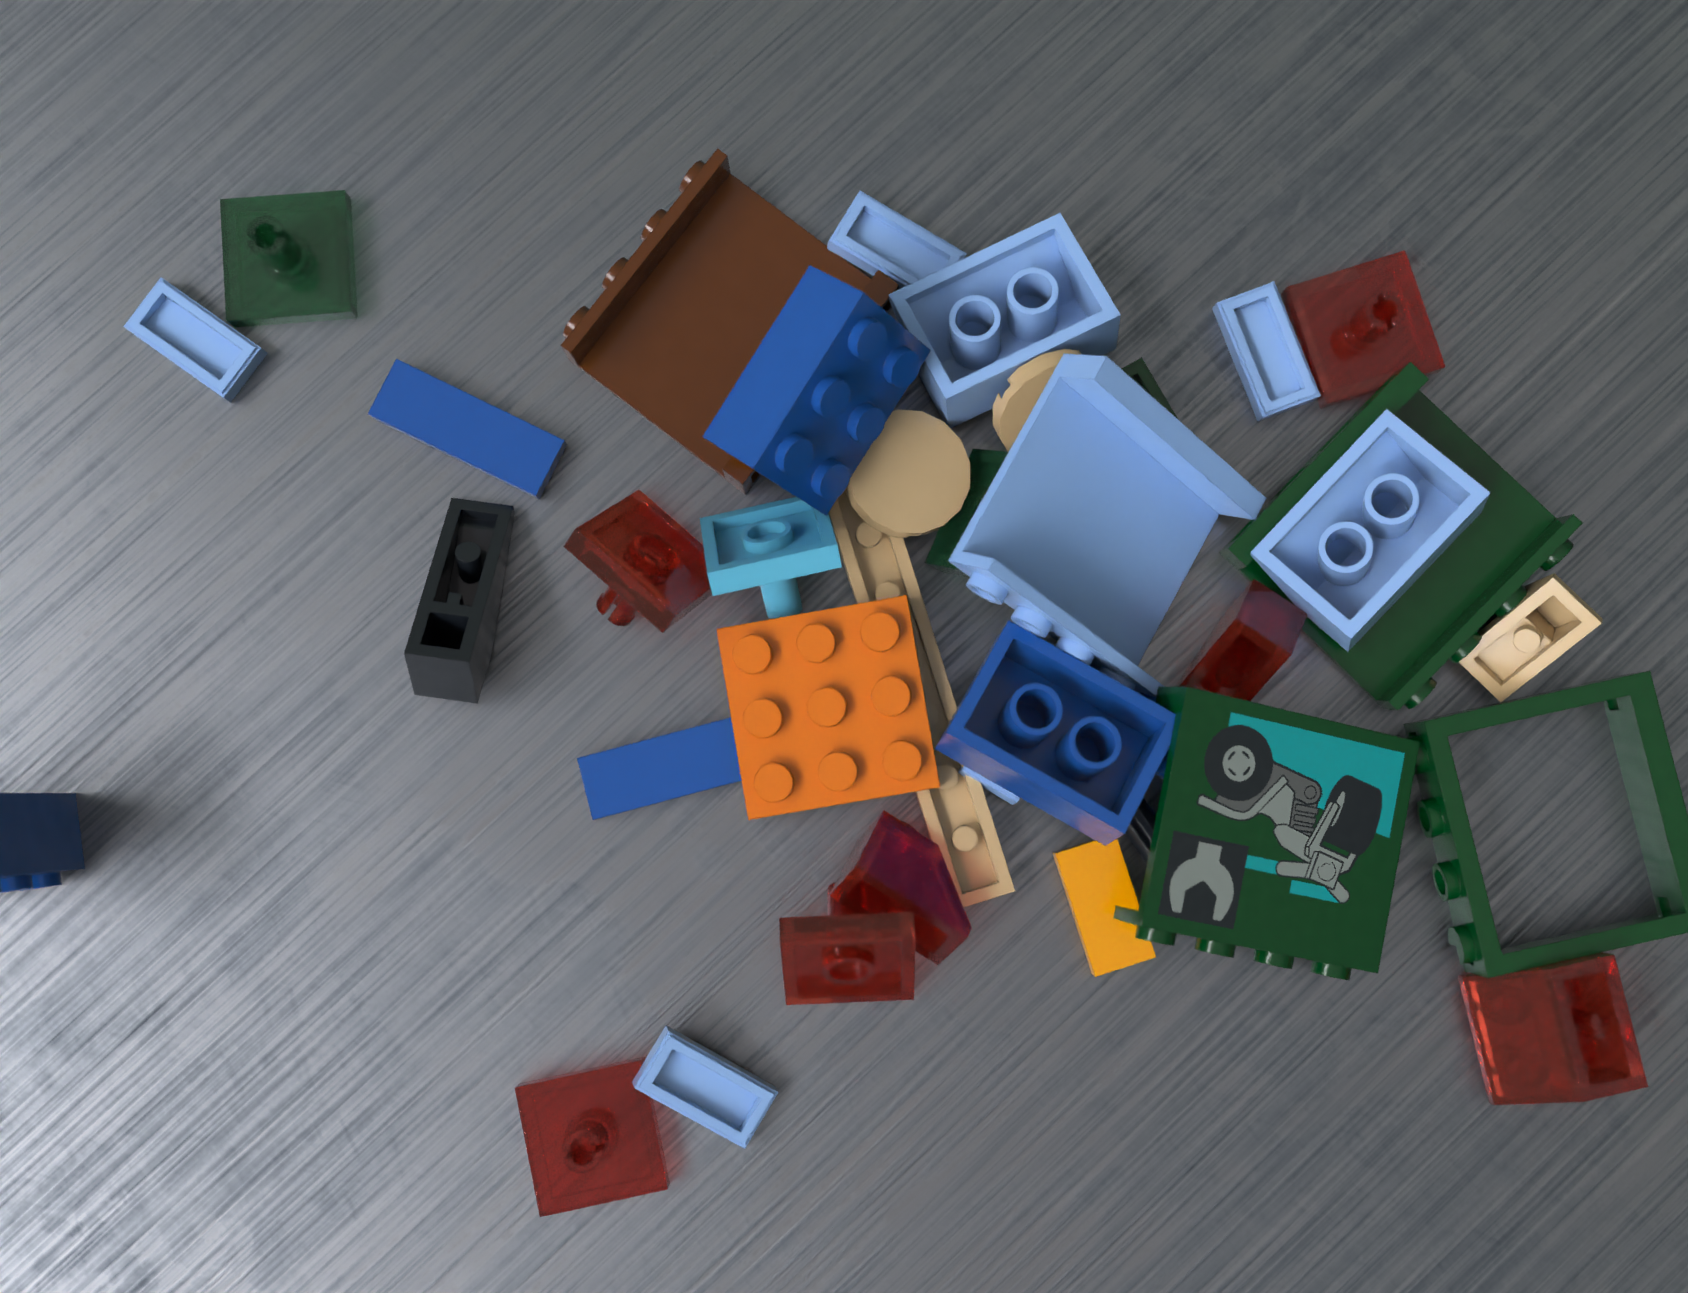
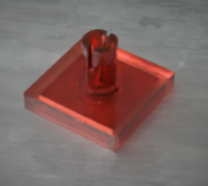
M1405 250L1288 286L1281 293L1291 324L1321 395L1317 399L1320 409L1376 392L1395 371L1409 362L1413 363L1425 376L1438 373L1445 368Z
M637 490L577 527L564 545L571 554L608 585L606 591L597 599L596 607L604 615L613 604L617 607L608 620L617 626L629 625L638 611L660 632L664 633L712 595L703 545L641 490Z
M839 881L830 884L827 888L828 916L779 918L786 1005L914 1000L916 937L914 912L865 914L863 886L854 881Z
M645 1056L519 1083L515 1087L540 1217L663 1191L669 1188L670 1181L653 1098L635 1089L632 1083L645 1061Z

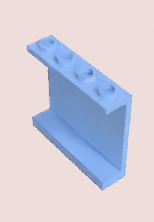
M1064 353L948 561L970 577L966 586L972 592L992 603L1002 605L1004 602L1013 608L1014 612L1011 619L1017 625L1041 637H1046L1048 634L1057 641L1055 645L1057 648L1134 691L1156 697L1158 687L1165 686L1138 667V664L1219 514L1255 520L1267 498L1107 356Z

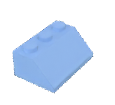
M1061 213L889 294V301L897 321L931 350L920 367L918 374L940 416L950 428L992 409L998 393L1002 398L1004 392L1010 386L1007 379L1018 367L1041 354L1071 349L1079 350L1082 355L1102 356L1115 350L1117 346L1121 314Z
M1386 409L1250 552V555L1305 616L1348 652L1483 511L1490 492Z

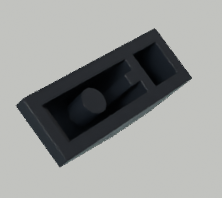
M451 498L404 651L414 695L478 704L493 649L515 514L514 506Z

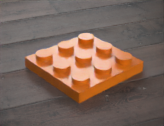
M907 595L716 629L748 820L941 787Z

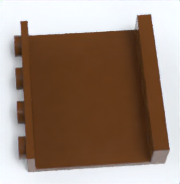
M717 148L706 163L699 160L688 170L679 187V191L682 194L668 211L660 209L649 219L641 233L643 243L631 258L627 260L625 257H622L610 268L602 282L604 291L589 309L583 306L571 317L563 331V337L566 339L560 346L570 362L746 495L760 478L761 474L702 436L809 265L864 292L887 313L892 309L889 294L897 291L899 284L880 270L870 279L844 258L828 250L824 243L730 173L728 156Z

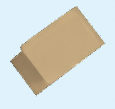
M1555 573L1524 586L1528 593L1522 601L1506 615L1500 618L1497 616L1478 633L1482 636L1479 644L1465 658L1459 661L1500 702L1504 701L1602 624L1603 618Z

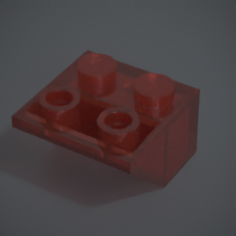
M1601 952L1491 978L1471 973L1458 976L1490 1104L1585 1102L1648 1087L1614 954Z

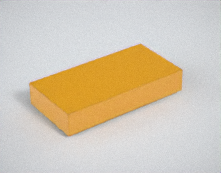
M1118 839L1106 846L1096 840H1091L1053 852L1092 975L1097 977L1156 958L1151 941L1135 938L1137 925L1113 918L1116 905L1139 909V903Z

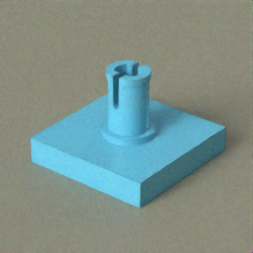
M797 497L700 518L706 570L712 595L716 596L760 586L766 613L771 619L796 615L802 610L797 577L842 567L829 513L826 516Z

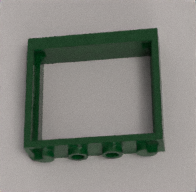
M1650 671L1619 675L1404 724L1406 739L1420 742L1414 772L1422 800L1417 802V816L1423 833L1427 838H1432L1438 861L1432 867L1433 881L1440 898L1443 901H1448L1453 926L1448 929V940L1450 945L1456 946L1460 964L1464 966L1465 972L1491 978L1688 933V814ZM1603 701L1657 914L1501 949L1448 736Z

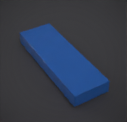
M398 359L395 360L368 412V415L373 419L539 500L568 445L565 440Z
M731 717L577 758L592 820L742 781Z

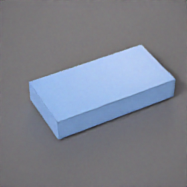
M860 190L829 239L827 246L828 250L872 276L880 270L899 284L898 290L964 259L967 254Z
M160 277L123 326L230 403L268 354L257 344L162 277Z
M1274 281L1222 300L1214 305L1212 308L1257 422L1313 402L1321 396Z
M667 1025L632 1081L633 1087L744 1149L778 1094L774 1085Z

